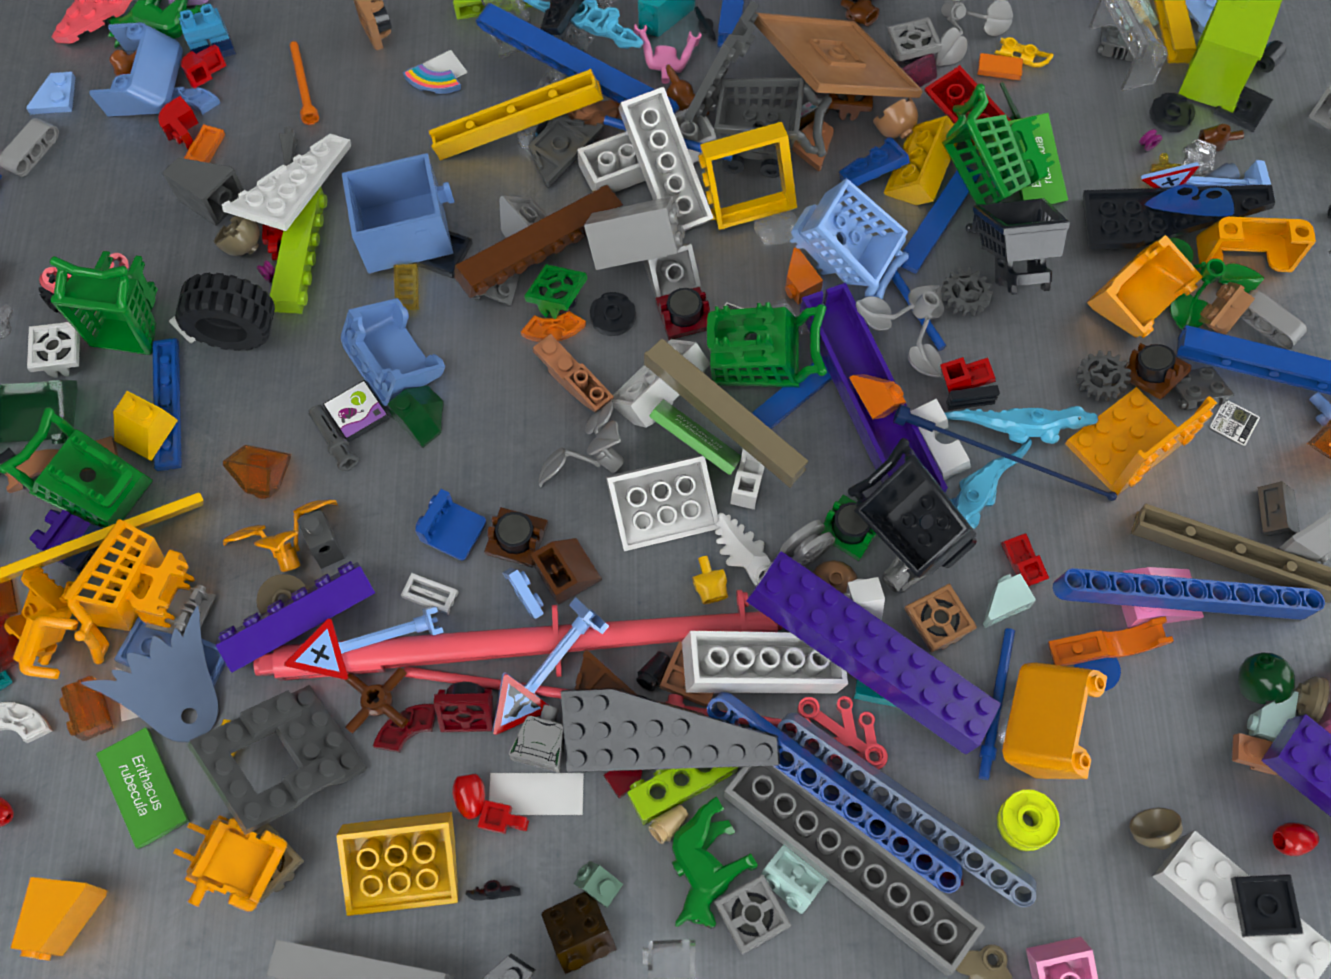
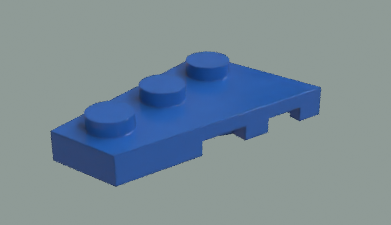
M886 138L884 145L880 148L875 146L870 149V154L867 157L857 158L840 170L839 176L842 181L847 178L858 187L866 181L879 178L887 172L897 170L903 165L910 163L909 155L893 138Z

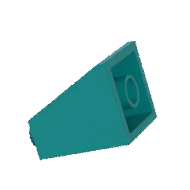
M638 0L639 29L643 30L644 25H646L647 35L661 36L695 9L696 0Z

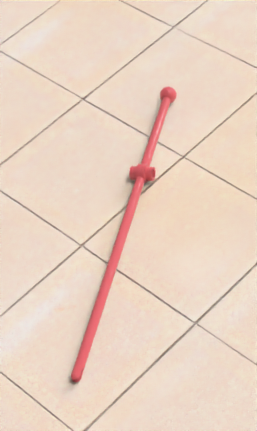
M413 667L403 668L407 673L405 677L452 684L472 682L483 688L500 690L501 680ZM540 685L535 694L537 696L561 699V691L571 689ZM670 694L668 695V701L665 702L708 716L707 708L685 706L683 704L684 697L681 695ZM762 716L775 727H778L782 720ZM739 718V724L749 725L746 719ZM786 723L788 731L797 732L794 724Z

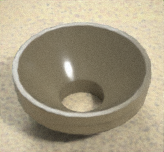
M1314 676L1303 683H1299L1295 689V692L1299 693L1296 711L1299 716L1306 714L1318 723L1327 706L1329 682L1327 678Z
M1151 808L1133 817L1130 822V831L1138 843L1149 848L1164 850L1171 847V844L1180 837L1183 826L1181 817L1177 812L1167 808Z

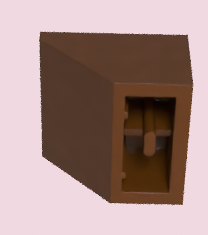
M577 538L552 541L530 554L534 567L558 605L602 580Z

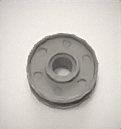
M815 520L795 532L782 545L779 552L782 551L789 557H793L792 559L802 566L807 567L832 546L835 537L830 532L820 535L825 525L822 521Z

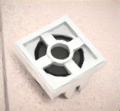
M69 322L29 327L27 369L30 372L45 371L54 378H57L58 372L66 377L69 376V369L79 366L80 335Z

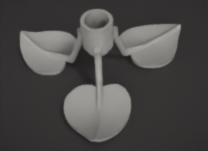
M965 0L945 1L941 9L942 14L948 18L947 21L951 22L954 27L947 29L940 40L942 51L936 53L935 65L955 64L962 60L967 51V39L961 36L963 30L955 20H960L965 14L986 19L983 24V31L990 36H999L1006 32L1012 23L1013 13L1010 4L1006 0H994L987 8V15L967 11L965 5L961 3Z
M927 285L914 288L908 295L910 305L896 314H891L889 305L878 297H865L856 301L857 311L863 316L866 324L880 331L890 329L892 326L891 320L898 318L913 309V314L917 318H925L916 342L917 346L909 349L908 359L917 371L938 378L942 376L940 368L942 360L938 351L930 344L922 345L921 343L929 320L931 318H939L944 312L941 285Z
M609 401L594 413L585 427L587 434L592 432L596 434V438L587 448V454H595L597 459L595 460L570 450L565 451L563 447L559 448L547 458L539 474V486L541 488L545 481L562 468L568 456L590 462L597 467L602 465L611 473L616 472L622 466L624 458L612 447L621 442L618 434V423L612 420L604 425L612 414V401Z

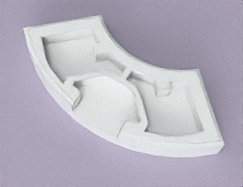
M0 702V731H15L27 744L53 731L48 721L36 710L15 702Z

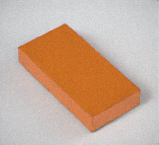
M980 53L977 75L1020 80L1023 59Z
M203 124L184 159L210 163L226 135L224 130Z

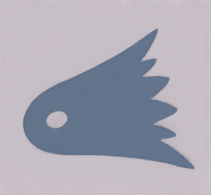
M199 606L192 613L183 637L177 628L174 629L171 647L160 638L153 636L150 645V659L140 654L127 653L131 674L122 670H112L111 672L117 681L92 680L81 682V684L117 701L143 719L158 733L173 741L189 742L209 732L217 719L218 700L203 650ZM186 708H193L197 712V719L191 724H187L181 719V714Z

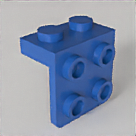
M440 489L438 494L431 498L426 514L418 519L415 531L420 542L463 561L468 556L487 522L485 517L453 503L450 493Z

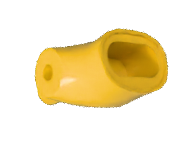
M708 556L698 558L702 573L693 576L692 580L695 591L699 593L702 603L711 604L727 599V579L724 570L712 571Z

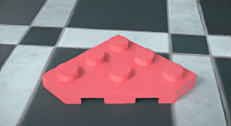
M75 0L71 7L67 9L66 15L56 26V30L51 37L56 43L72 44L79 40L78 35L87 30L91 33L105 25L104 20L112 15L117 18L124 14L132 0Z

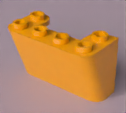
M1224 217L1200 232L1196 237L1199 264L1203 261L1207 264L1211 259L1223 261L1222 251L1266 252L1269 266L1278 272H1293L1316 242L1314 228L1308 221L1282 218Z

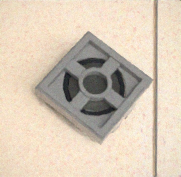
M930 17L888 27L891 51L895 62L902 61L909 65H919L928 60L930 54L942 51V44Z
M763 874L714 902L741 955L761 946L764 942L773 939L777 934L792 926Z

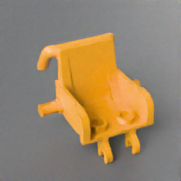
M41 567L27 569L21 577L23 584L29 588L20 615L9 617L5 622L4 628L10 635L14 634L19 639L13 659L19 663V669L23 674L33 677L58 679L60 674L58 669L33 666L36 656H38V663L49 665L52 654L55 653L57 648L56 643L62 641L66 629H77L78 621L70 619L72 612L69 610L68 603L64 598V595L74 581H67L64 589L61 585H56L54 579L48 578L49 574L43 573L44 570Z
M218 815L217 819L212 822L209 830L189 822L187 828L203 834L205 837L195 856L177 848L173 852L191 861L184 880L195 884L196 887L187 902L199 907L206 891L214 893L216 890L225 895L228 891L232 893L228 899V904L247 912L255 910L287 848L285 839L268 830L263 832L261 840L256 838L257 834L254 832L245 835L234 817L229 820Z

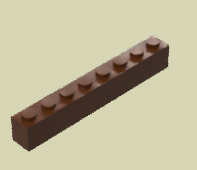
M605 185L456 264L454 278L470 298L476 295H483L490 287L496 284H503L512 275L521 274L529 266L543 262L547 256L553 253H560L569 244L581 241L586 236L584 224L592 213L619 208L623 204L609 186Z

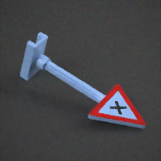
M1256 160L1244 173V179L1192 176L1199 168L1198 162L1141 176L1142 181L1152 188H1172L1182 184H1191L1196 187L1271 185L1265 161Z
M430 606L422 609L423 615L413 618L411 622L343 642H338L332 619L328 618L284 662V666L346 680L348 679V674L342 657L344 652L414 631L420 633L428 630L431 635L443 633L442 627L433 626V623L438 622L437 618H431L430 614L438 612L437 607Z

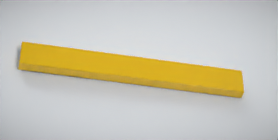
M198 492L124 521L141 530L201 507L204 500L201 493ZM115 524L0 567V583L21 576L27 569L42 568L99 546Z

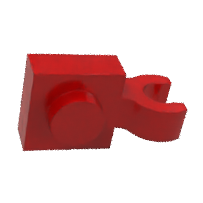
M263 224L262 241L264 245H268V253H272L271 259L277 260L284 230Z
M485 800L477 827L501 834H506L507 827L527 832L529 820H527V817L512 815V807L510 805Z

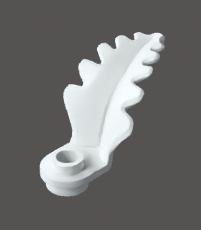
M719 513L718 521L715 525L720 527L715 530V534L721 535V537L716 542L718 544H726L720 550V554L730 555L726 560V564L728 566L744 567L752 583L757 585L761 579L759 578L761 572L764 571L765 573L771 564L768 556L764 553L765 543L762 540L753 542V532L750 531L743 534L745 529L743 524L737 527V519L731 520L729 514Z

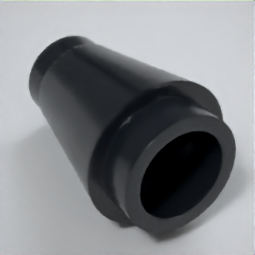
M658 651L638 671L637 683L648 691H654L655 688L660 687L668 663L671 660L670 657L664 652Z

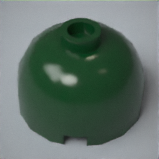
M1262 652L1249 656L1239 668L1238 684L1241 694L1248 700L1258 704H1266V701L1275 700V704L1289 699L1295 692V675L1291 665L1283 657L1273 653Z

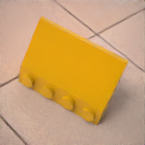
M452 812L342 824L336 836L347 916L458 903L456 847Z

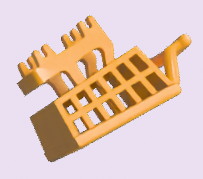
M121 519L117 520L64 595L69 610L82 624L80 630L75 632L74 638L77 641H84L93 662L97 665L104 662V656L109 647L107 638L97 627L130 631L137 618L140 617L146 624L170 628L171 625L166 623L165 620H175V617L166 611L177 590H190L191 586L185 583V581H195L193 576L186 573L189 566L182 553L170 549L164 557L154 537ZM116 541L126 544L123 551L112 547ZM108 552L119 556L116 562L104 559ZM100 564L111 568L108 574L98 572L96 569ZM91 576L104 580L101 586L87 582ZM83 588L96 592L93 599L78 595Z

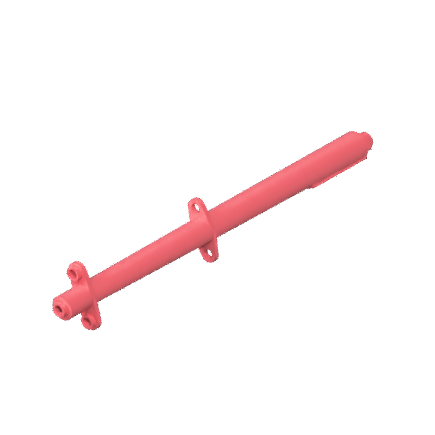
M736 590L738 613L606 622L609 627L603 634L589 627L584 635L581 634L567 652L682 642L690 631L778 632V630H782V626L760 611L745 612L744 607H749V603L746 602L748 593ZM552 605L553 625L399 636L344 652L342 657L347 674L359 675L383 673L388 668L551 654L572 628V625H559L558 606ZM302 644L281 645L274 649L273 653H267L253 662L256 676H274V678L280 681L330 677L284 666V662ZM561 660L556 665L557 677H562Z

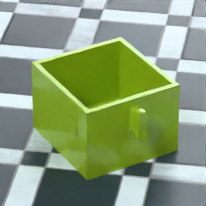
M1217 0L1196 46L1197 49L1191 59L1178 94L1213 107L1221 106L1223 109L1233 113L1240 93L1254 66L1262 58L1282 0Z

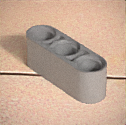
M39 118L30 120L0 154V167L17 176H26L57 141L59 136L58 128Z
M1251 290L1248 293L1255 299L1240 318L1283 349L1293 348L1306 334L1307 327L1305 324L1259 290Z

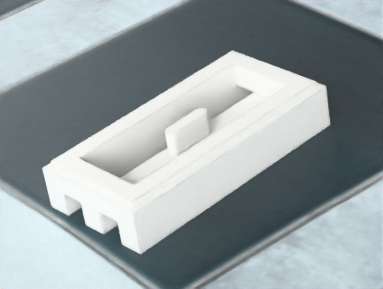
M411 573L401 593V597L425 607L435 606L438 612L449 615L450 607L453 606L454 599L458 596L459 592L457 589ZM413 582L420 583L447 593L449 597H444L412 584ZM409 591H413L426 597L432 598L434 600L445 603V605H441L433 601L427 600L425 598L419 597L417 595L409 593Z

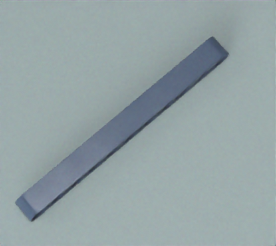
M789 713L778 724L777 728L955 859L961 867L1020 907H1029L1035 902L1037 883L1030 874L797 713ZM786 723L794 724L797 732H789L786 728ZM813 738L817 740L820 748L811 747L808 739ZM836 754L840 756L843 763H834L830 755ZM859 770L863 772L866 779L859 780L855 778L853 771ZM879 786L884 787L888 790L889 794L886 796L879 795L875 788ZM907 803L911 806L912 811H902L898 804ZM922 820H932L935 823V827H925L922 824ZM954 836L959 840V843L950 844L946 841L945 837ZM977 852L983 859L975 861L969 857V854ZM996 869H1001L1005 871L1007 875L1004 877H997L993 874L992 871ZM1026 886L1031 891L1027 894H1022L1017 891V888Z

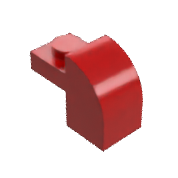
M179 96L161 109L158 120L168 141L174 139L178 145L182 143L189 150L193 140L187 130L199 122L191 107Z
M964 357L940 364L949 393L954 390L977 388L996 382L988 357L969 364L965 363Z

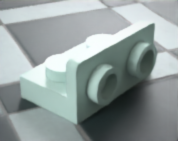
M784 844L761 873V875H764L772 891L781 897L789 907L800 914L804 913L828 880Z

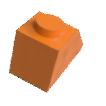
M795 247L789 265L785 291L790 299L793 298L799 305L802 302V297L821 291L823 279L800 249Z
M865 374L849 377L872 419L885 418L895 411L900 404L904 405L906 403L901 387L895 384L894 381Z

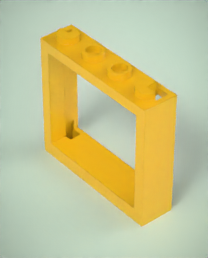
M782 122L700 144L702 154L698 155L701 169L705 168V173H702L704 186L709 188L708 191H705L708 205L712 204V208H710L713 215L712 220H716L719 230L797 208L788 134ZM775 143L782 191L720 208L712 160Z

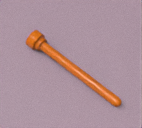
M292 41L290 49L303 104L300 111L301 120L306 125H312L319 121L318 110L311 104L299 45L297 42Z

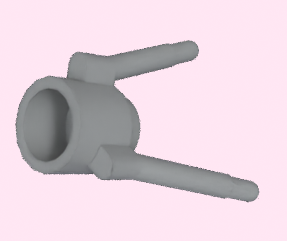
M896 556L890 567L884 572L883 581L894 592H898L900 589L905 592L911 585L929 575L921 576L920 578L915 576L908 581L910 577L907 572L908 567L904 564L896 568L900 561Z

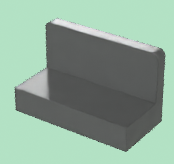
M1283 481L1257 487L1263 533L1269 536L1283 532L1295 535L1300 532L1295 491Z

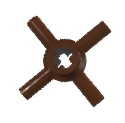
M399 667L383 685L375 684L367 686L353 673H349L348 679L345 681L361 694L360 704L362 709L345 728L353 734L370 715L380 716L383 714L400 728H404L408 723V719L391 706V691L407 673ZM378 697L380 700L374 703L373 700Z

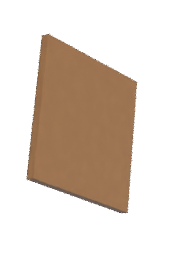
M755 12L759 15L754 25L816 93L920 98L923 92L855 21Z

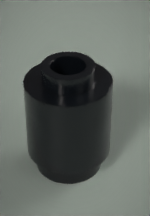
M1278 40L1269 42L1265 47L1261 60L1257 61L1256 67L1263 72H1271L1284 58L1286 52L1285 44Z

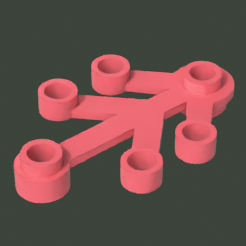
M848 696L840 697L836 703V708L842 716L844 728L819 710V703L815 698L805 697L799 702V715L816 721L837 736L834 739L846 747L855 749L859 752L856 753L877 769L885 766L888 754L882 745L877 744L873 725L875 717L871 712H863L858 718L859 726L864 729L866 741L864 743L857 738L851 710L853 701ZM840 702H848L849 708L843 709L840 706ZM805 706H810L813 709V712L811 714H807L804 712L803 708ZM862 717H869L871 719V723L864 724L862 722ZM811 738L808 741L809 745L812 742H816L819 744V742L813 738ZM833 754L830 757L831 760L834 758H838L841 760V763H843L841 757L836 754ZM869 754H877L878 761H872L869 758Z

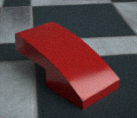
M1026 533L1001 542L1016 575L1021 573L1028 587L1049 579L1040 555H1035Z

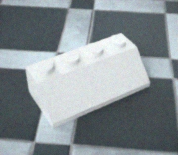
M670 339L667 342L703 373L710 366V362L696 342ZM644 365L613 394L614 398L611 401L613 402V408L632 424L647 428L656 422L649 416L653 409L663 399L673 405V401L679 394Z

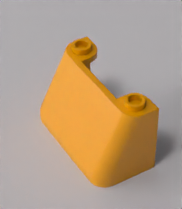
M1164 235L1138 253L1086 303L1092 310L1135 338L1139 336L1144 338L1154 330L1152 325L1155 322L1153 320L1177 297L1182 294L1188 296L1198 287L1196 283L1203 276L1172 241Z
M1037 662L1023 664L1019 671L1002 752L1005 761L1036 779H1087L1091 758L1088 752L1078 745L1087 697H1100L1104 693L1107 676L1092 669Z

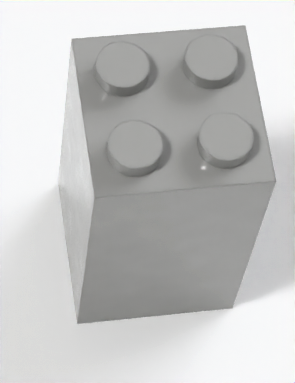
M672 196L592 213L584 227L595 269L599 270L677 254L682 245V239H685L683 226L678 224L679 208L677 202L673 203Z

